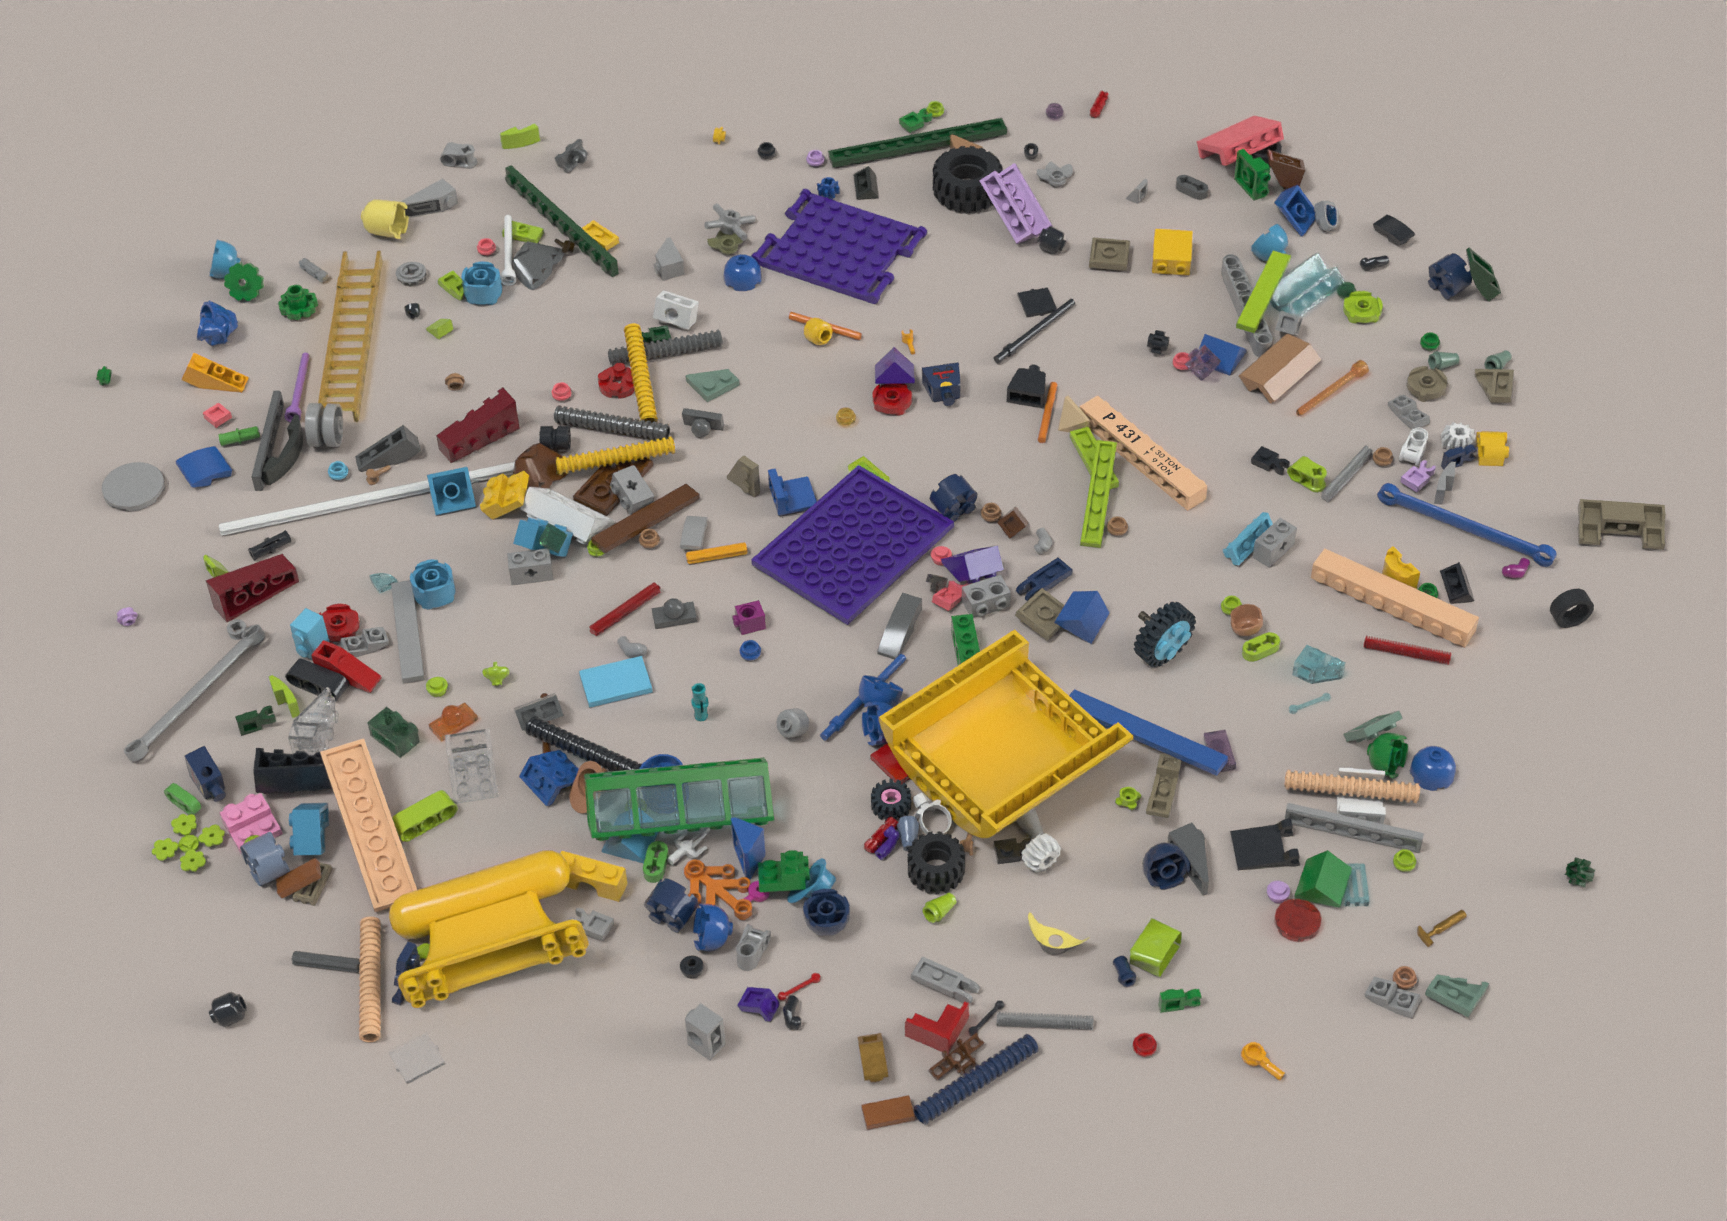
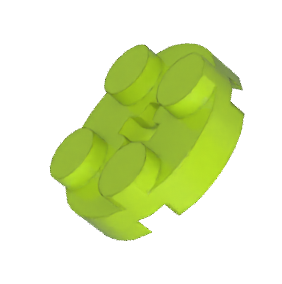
M1368 291L1352 292L1347 299H1344L1343 312L1351 323H1375L1379 320L1382 313L1383 303L1378 296L1377 298L1371 296L1372 293Z

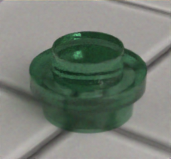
M1342 282L1337 288V295L1347 299L1352 292L1356 291V288L1351 282Z

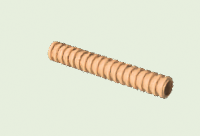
M1289 769L1285 774L1284 787L1286 790H1289V788L1295 791L1296 788L1300 789V791L1307 789V792L1314 790V793L1321 791L1323 794L1324 792H1328V794L1335 792V795L1342 793V796L1349 794L1351 797L1353 795H1356V797L1363 795L1364 798H1367V796H1370L1371 799L1378 797L1379 800L1381 798H1385V800L1391 798L1392 801L1399 799V802L1406 800L1407 803H1410V801L1417 803L1420 796L1419 783L1412 785L1411 782H1408V784L1401 782L1399 784L1397 781L1390 783V780L1383 782V779L1376 781L1374 778L1371 781L1369 778L1362 780V777L1355 779L1354 776L1348 778L1345 775L1343 778L1340 775L1334 777L1333 774L1326 776V773L1319 775L1317 772L1316 774H1312V772L1305 774V771L1298 773V770L1291 772Z
M373 916L364 917L360 920L359 1038L364 1042H375L381 1037V921Z

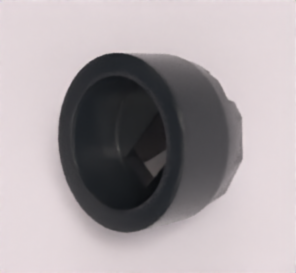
M1029 143L1024 147V155L1027 159H1035L1038 156L1039 151L1036 144Z
M410 303L404 307L408 318L415 319V317H419L421 310L418 303Z

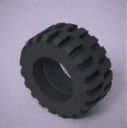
M960 146L957 149H950L949 152L945 151L937 158L933 165V194L939 203L945 204L946 208L954 209L956 212L965 211V213H971V211L979 212L983 208L987 209L993 203L980 180L993 171L1002 172V164L992 152H987L981 147L978 149L975 146Z

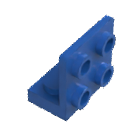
M776 468L768 470L769 489L778 516L808 510L817 502L809 477L783 481L782 476H778Z
M556 750L529 757L519 777L545 806H549L554 803L561 788L573 785L579 768L570 761L564 752Z

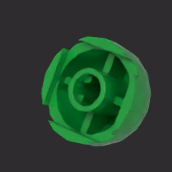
M1384 733L1375 738L1373 743H1370L1367 748V755L1369 756L1372 769L1385 771V776L1394 779L1398 777L1399 774L1395 772L1399 766L1404 768L1408 756L1409 747L1407 743H1404V739H1407L1406 736L1396 733Z

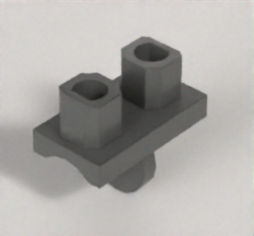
M577 139L573 144H569L562 154H558L555 157L557 165L563 167L565 173H569L578 164H583L587 160L586 156L588 153L583 148L582 139Z

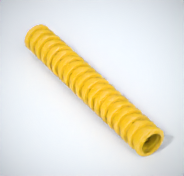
M631 323L624 327V336L640 421L645 420V422L651 421L653 423L658 421L641 327L639 324Z
M670 436L668 439L664 437L662 440L656 439L654 442L653 440H650L648 443L644 441L643 444L637 442V445L632 443L631 446H628L626 444L625 447L606 448L604 451L600 449L599 452L594 450V453L588 451V454L582 452L581 455L577 453L575 456H562L561 459L556 457V467L559 475H562V472L568 474L569 471L573 473L575 470L594 469L595 466L600 468V465H603V467H606V464L612 466V463L617 465L619 462H631L633 459L637 461L638 458L640 460H643L644 457L649 459L650 456L655 458L656 455L660 457L662 454H675V444Z

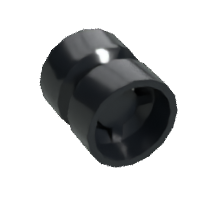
M541 426L539 443L551 450L556 448L560 452H570V426H558L556 429L553 426Z

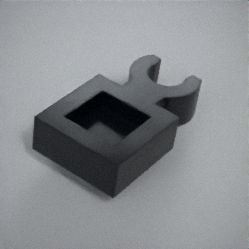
M1263 446L1251 458V464L1268 472L1272 468L1279 475H1284L1285 468L1288 469L1290 465L1287 459H1279L1278 453Z
M1016 838L993 841L997 864L1020 862V856L1023 855L1022 851L1026 849V844L1031 842V838L1024 839L1021 843H1017Z

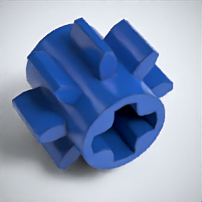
M831 177L823 178L821 183H817L818 195L831 200L834 199L836 194H840L838 181Z

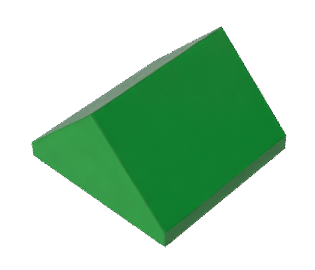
M1328 850L1306 859L1294 898L1340 908L1352 868Z

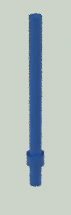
M900 654L878 677L882 678L883 682H885L906 661V656ZM859 696L839 716H835L829 722V726L820 734L823 740L826 741L835 731H839L845 725V721L863 704Z

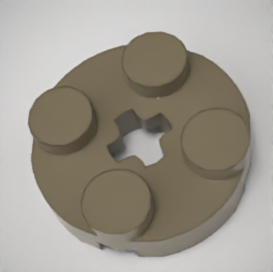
M1420 366L1411 370L1406 386L1409 392L1416 396L1419 401L1426 402L1439 398L1446 393L1447 377L1439 369L1435 368L1434 371L1428 369V366Z

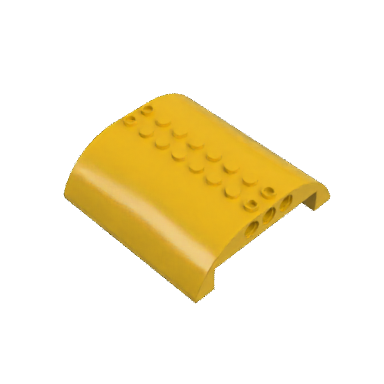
M1015 629L879 716V723L885 739L910 779L931 801L941 800L940 805L946 807L950 812L953 822L966 832L979 838L994 836L1133 740V735L1119 722L1106 730L1028 659L1029 642Z

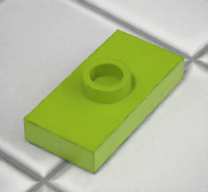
M512 221V239L538 243L544 234V228Z

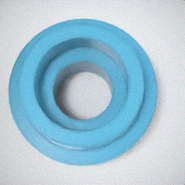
M341 461L331 463L328 469L329 477L334 480L345 478L349 472L348 467Z

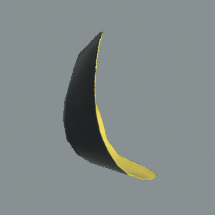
M1030 912L1028 914L1029 926L1042 950L1049 954L1064 953L1090 938L1088 937L1084 940L1076 939L1062 930L1038 923ZM1052 935H1059L1063 939V944L1059 947H1054L1049 944L1048 939Z

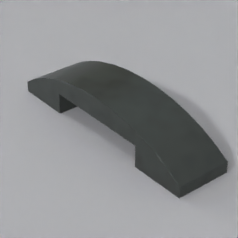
M294 415L287 427L289 440L279 457H270L262 470L266 485H271L283 477L300 455L303 445V432L299 415Z

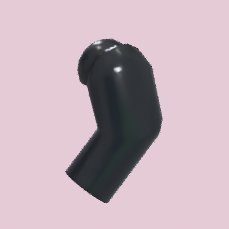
M1386 255L1369 259L1365 257L1360 260V266L1366 271L1389 263V258Z

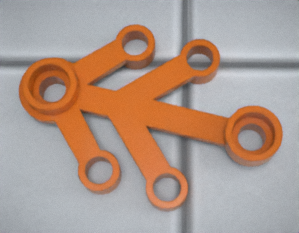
M697 859L690 860L686 864L684 875L690 880L689 897L693 894L698 898L699 904L702 903L701 894L699 893V883L701 882L706 886V904L715 905L716 894L734 909V915L738 919L746 920L752 915V904L749 900H737L725 890L737 889L741 893H747L751 884L750 880L746 877L732 879L735 876L733 865L705 866L702 861ZM721 875L723 879H712L709 876Z

